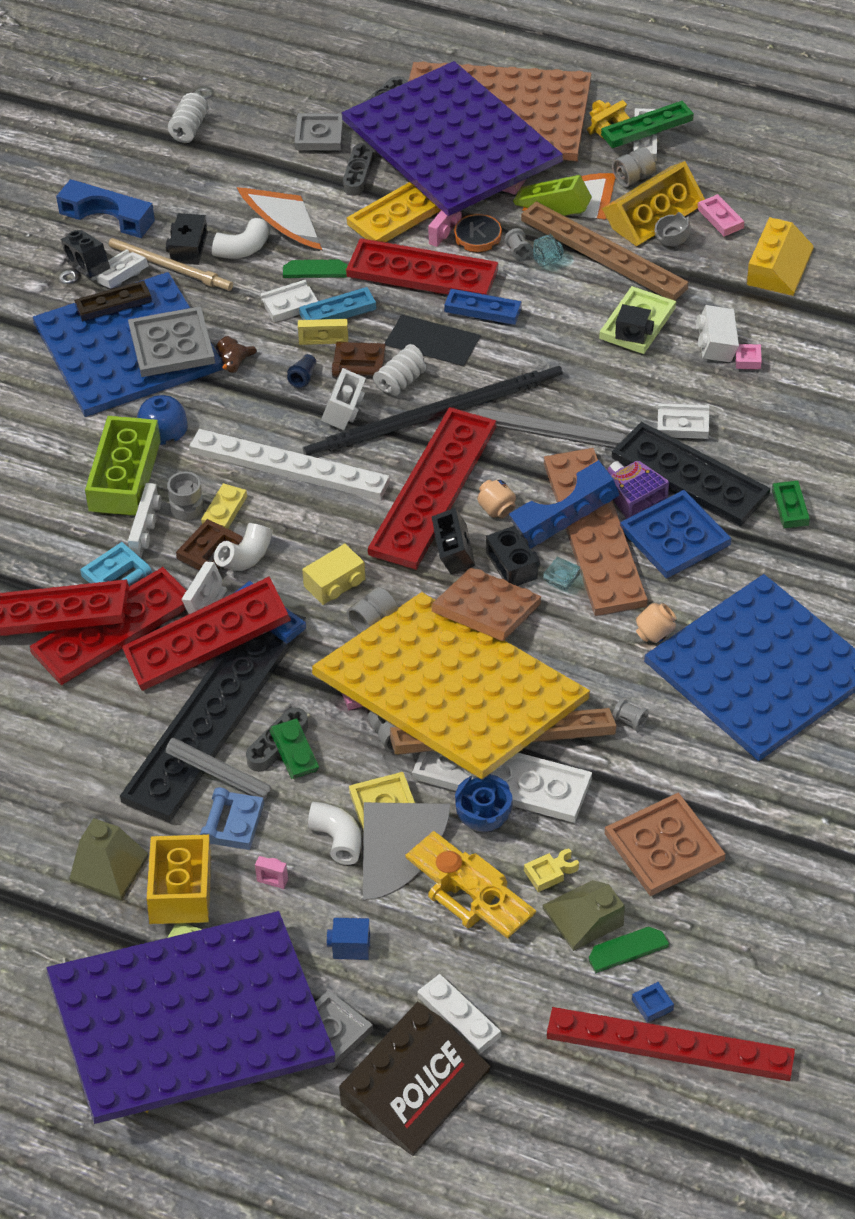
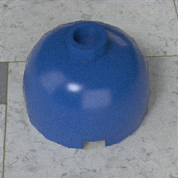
M153 396L140 406L137 413V418L158 420L160 445H165L168 440L174 439V442L185 435L188 428L184 407L177 399L171 396Z
M491 774L484 779H472V776L466 778L458 785L455 793L456 812L462 823L472 830L491 832L500 828L508 820L513 806L509 785L500 777Z

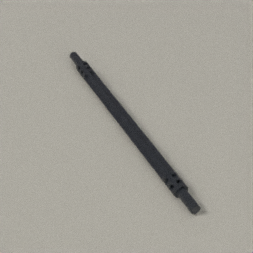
M561 366L540 372L535 370L327 436L323 441L304 446L303 453L310 456L328 449L331 452L443 416L449 407L462 410L538 386L542 381L563 375Z

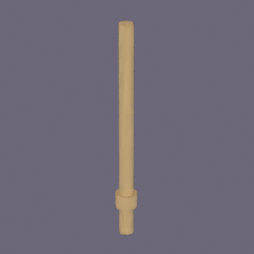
M115 238L109 240V247L122 252L127 249L129 253L139 254L149 262L201 280L204 285L210 287L217 286L231 291L233 288V282L218 277L217 273L201 271Z

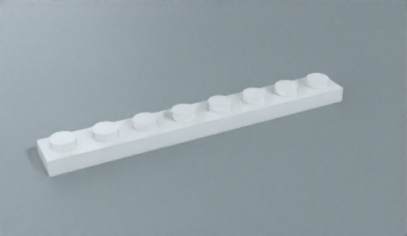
M202 429L198 430L189 446L191 454L380 501L390 483L389 475Z

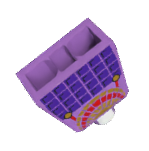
M615 461L609 466L607 471L614 479L620 494L613 501L626 519L668 498L669 481L642 462L635 461L624 467L620 462Z

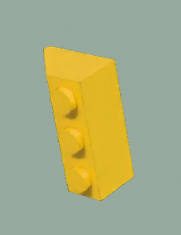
M769 217L748 264L747 285L794 296L813 252V244L792 222Z

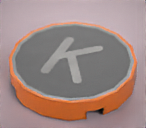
M474 214L459 220L454 229V237L456 243L459 246L460 244L464 246L465 250L483 252L492 249V246L496 243L497 245L499 244L502 237V229L500 223L495 218L488 215Z

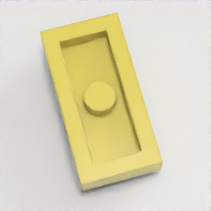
M347 319L298 320L299 345L348 342Z
M223 483L201 519L202 524L209 519L228 529L247 498V490Z

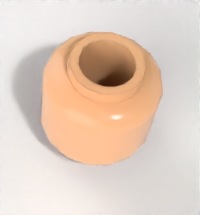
M487 480L480 486L477 500L490 517L504 518L515 509L516 495L503 480Z
M652 603L637 616L636 623L638 629L636 632L645 642L650 640L654 643H661L675 630V620L677 617L666 604Z

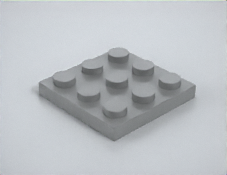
M201 306L128 319L141 377L215 364L214 353Z

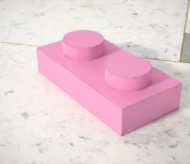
M718 194L698 202V211L724 237L744 229V220Z
M441 210L428 226L429 244L438 247L443 239L448 237L451 229L459 222L462 212L459 211L447 216Z

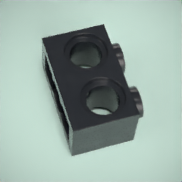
M74 230L68 236L61 239L68 264L88 278L111 269L103 243L83 230Z
M515 525L486 535V554L502 579L516 586L538 579L539 557L536 552L530 550L527 538L519 533Z

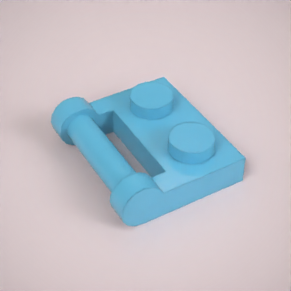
M123 542L80 569L81 576L86 581L97 583L113 581L134 567L135 571L121 579H127L129 586L152 573L150 566Z

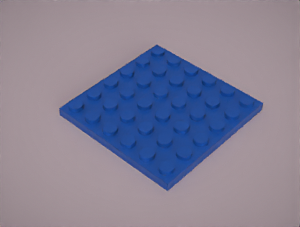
M169 272L142 280L145 281L152 298V302L86 321L81 320L75 303L33 316L36 329L84 417L224 370L221 358L211 343L215 364L141 377L128 319L190 308Z
M765 574L645 654L644 662L758 761L855 693V648Z

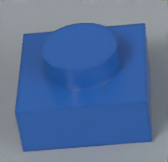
M659 982L632 994L633 1003L647 1023L674 1011V1003Z

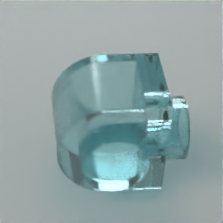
M551 234L534 240L533 258L540 267L543 268L562 260V255L564 254L563 246Z

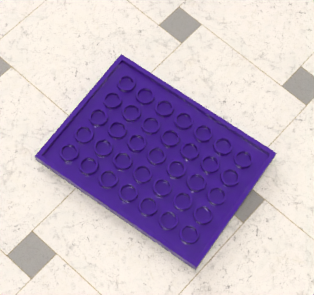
M455 61L342 112V120L447 216L457 213L563 161V154Z
M279 911L46 967L48 980L94 1124L335 1062V1052Z

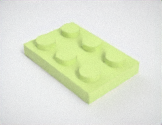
M631 286L600 330L599 339L645 354L676 309V301ZM622 304L651 310V320L654 321V329L652 335H647L644 344L615 339L616 319Z

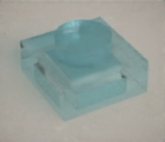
M557 556L543 573V581L567 591L580 575V567Z

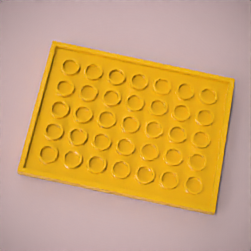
M423 592L312 666V675L480 779H484L545 731L587 701L590 695L589 689L507 641L498 640L431 612L435 599Z

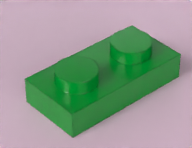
M799 481L773 483L772 493L783 529L809 526L810 517Z
M298 719L272 726L270 733L291 780L317 772L319 765Z

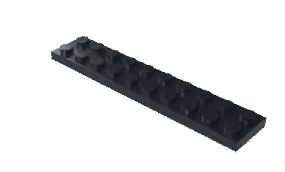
M295 614L300 619L306 622V617ZM268 631L220 654L120 794L121 803L171 822L204 774V771L168 754L166 747L172 738H176L215 758L298 636L286 644Z

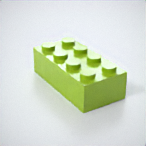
M107 416L85 488L88 511L136 516L145 484L150 481L161 442L158 420Z

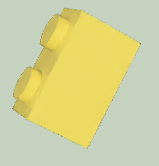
M346 544L341 545L302 569L304 587L322 605L338 598L342 593L358 586L365 580L364 561Z

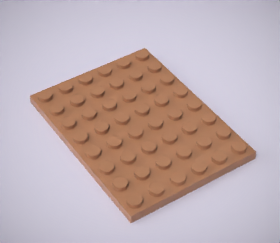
M413 62L409 81L448 63ZM460 65L563 154V160L578 161L591 85V72L494 67L492 65Z

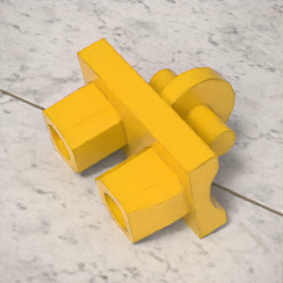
M601 100L593 102V110L590 112L592 124L587 128L588 133L592 135L596 132L601 136V128L609 126L611 123L615 124L629 119L625 112L626 102L621 100L612 106L609 102L604 103Z

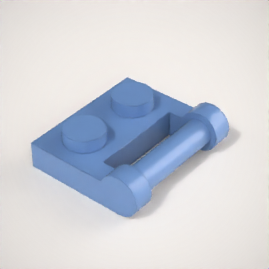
M215 788L206 826L201 829L200 835H209L210 844L250 850L264 806L263 797L231 793L225 788ZM224 805L231 806L224 831H217Z

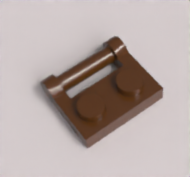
M336 342L334 361L332 363V377H339L342 368L360 376H373L375 372H378L384 366L386 344Z
M207 519L176 551V558L200 570L205 561L209 562L207 559L215 552L220 543L229 541L239 545L243 537ZM215 563V565H216V567H217V569H218V571H219V569L221 568V566H219V565H217V564Z

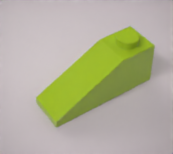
M581 175L523 186L519 189L513 202L517 206L529 208L537 201L565 216L585 212L592 196Z

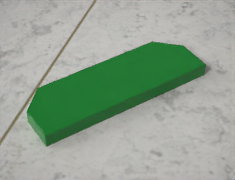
M340 259L291 260L283 266V278H348L346 276L348 265Z
M648 926L595 945L589 956V962L596 974L668 948L669 943L662 931Z

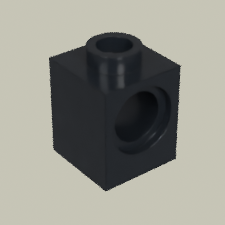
M622 304L616 319L615 339L644 344L647 335H652L654 329V321L651 320V310Z

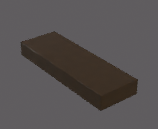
M140 281L78 298L74 302L81 320L86 321L150 303L152 298L145 281Z

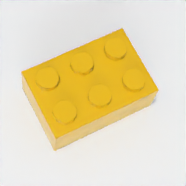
M209 835L151 836L147 884L149 924L209 922L211 880Z

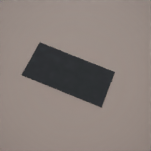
M401 314L384 344L401 350L407 345L412 344L419 348L424 356L464 366L481 335Z

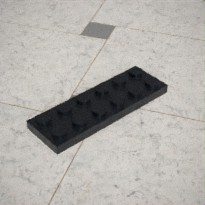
M642 421L612 451V459L625 466L635 461L642 462L669 481V489L676 493L685 490L699 505L739 526H742L770 496L769 487Z

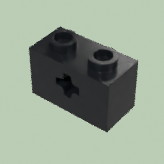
M178 213L175 223L172 222L171 238H167L166 252L170 253V259L182 264L199 265L208 234L206 215Z
M453 508L431 516L439 557L449 573L452 575L474 567L475 561L467 524L458 510Z

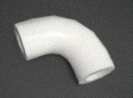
M253 218L248 222L246 230L241 234L228 235L217 232L213 240L212 255L228 259L249 257L259 251L267 241L271 230L270 225L263 219Z
M248 523L244 538L239 545L223 541L217 546L214 552L215 563L232 571H244L254 567L265 555L273 530L262 525Z
M312 802L308 817V830L324 832L332 836L333 844L330 855L334 861L344 865L355 864L359 858L362 839L361 830L355 819L339 807L326 803Z

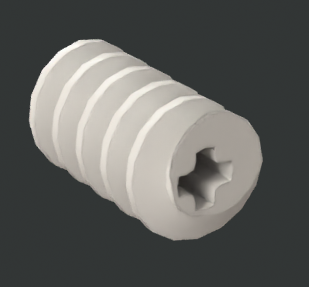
M189 93L182 97L168 123V131L175 140L182 143H189L193 140L206 115V111L209 109L207 101L201 95Z
M407 345L398 355H395L392 360L381 367L378 372L374 373L373 381L376 386L383 392H388L393 396L399 395L401 390L406 389L407 385L411 384L414 379H417L421 373L426 371L422 352L415 345Z

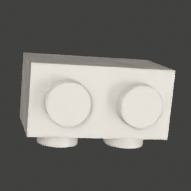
M705 305L702 314H699L696 320V329H699L700 334L698 347L701 348L702 358L731 362L739 347L734 309Z
M342 368L321 421L342 430L345 429L348 421L353 423L359 410L355 408V405L360 406L365 394L361 389L366 378Z

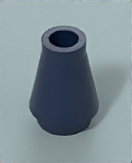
M306 354L302 359L289 367L287 379L292 386L300 388L309 384L314 366L316 365L315 357Z

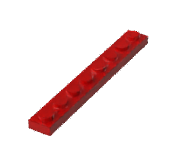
M552 1007L547 1029V1039L784 1081L791 1080L795 1054L794 1048Z

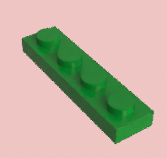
M682 100L601 128V136L613 149L693 121L694 113Z

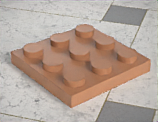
M471 567L433 602L431 612L504 641L540 605L541 596L531 592L529 589L518 587L504 579L496 578L480 569Z
M679 792L605 827L604 834L650 897L725 861V852Z

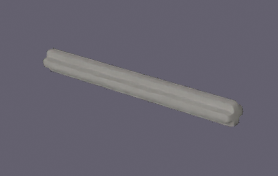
M479 408L477 413L479 416L496 420V426L608 447L616 448L625 438L623 433L491 409Z

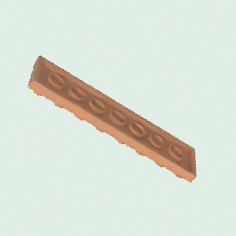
M594 448L544 456V466L557 503L567 498L575 489L577 483L576 473L598 461ZM613 501L606 503L589 515L569 525L566 528V532L594 615L599 616L647 607V597L623 529L620 526Z

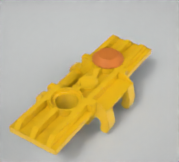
M435 831L431 832L405 855L406 859L436 882L429 891L428 898L441 903L461 919L462 925L466 928L472 927L479 920L483 919L508 939L536 913L533 907L507 888L506 877L476 853L471 855L466 852L462 853ZM460 889L465 891L473 898L471 910L468 911L449 896L447 892L457 893ZM495 896L500 899L497 904L490 905Z

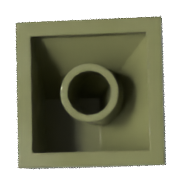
M93 818L79 840L69 878L70 882L122 900L147 860L148 853L120 827Z
M592 880L542 905L543 910L573 951L624 926L625 905L611 886L606 883Z

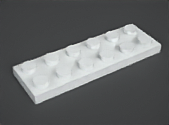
M437 751L421 752L412 771V779L455 791L458 785L470 776H472V779L478 778ZM522 753L515 754L490 773L507 782L512 793L514 807L573 823L577 819L592 780V772Z

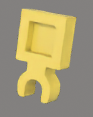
M570 849L561 851L555 859L548 853L524 864V872L537 892L564 881L563 873L572 874L579 869L578 860L570 863L566 862V860L571 859L572 851Z

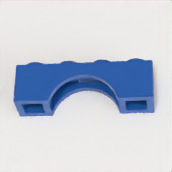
M72 179L67 182L56 196L59 214L78 220L92 214H109L119 220L121 233L142 238L155 222L152 203Z
M599 460L576 473L577 483L575 489L564 500L549 505L529 501L509 513L513 525H515L520 534L527 538L530 549L620 496L614 479Z

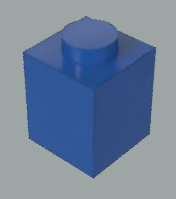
M369 918L333 919V929H327V947H332L333 959L369 960L371 936Z

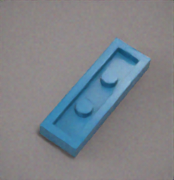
M368 287L301 306L299 307V314L302 320L346 319L376 310V301Z

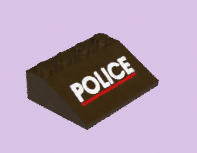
M417 1001L340 1084L341 1106L414 1156L491 1070V1067L442 1017Z

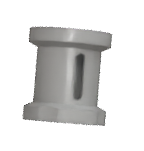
M512 229L505 235L504 241L507 246L511 247V254L516 260H523L531 255L533 247L525 240V233L522 229Z
M621 698L612 714L614 720L633 726L634 731L639 732L647 721L649 710L647 708L640 709L628 703L627 699Z

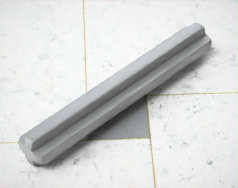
M172 738L166 747L168 754L253 796L263 797L265 800L270 792L271 786L176 738Z

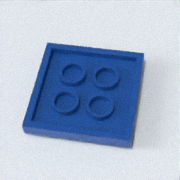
M685 490L620 522V526L627 538L666 579L731 545V537Z

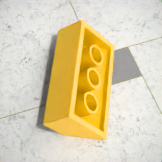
M683 161L660 172L603 207L602 210L612 229L633 245L638 246L655 235V224L661 217L676 215L678 212L685 217L696 210L698 202L705 200L686 161Z

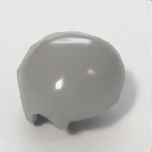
M680 212L676 215L661 217L655 224V236L663 245L675 247L683 244L690 236L691 225L689 217L685 218Z

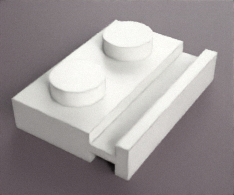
M126 249L108 260L111 269L91 279L93 281L97 280L99 284L112 289L120 286L128 278L140 274L141 270L149 265L145 257L134 252L129 253V250Z
M306 280L260 294L261 302L264 303L265 309L274 323L300 315L299 307L318 302L311 288L307 286Z
M658 403L657 430L673 438L708 439L709 405Z
M205 561L192 584L185 592L182 601L188 614L222 599L226 593L227 588L222 586L223 580L214 562Z

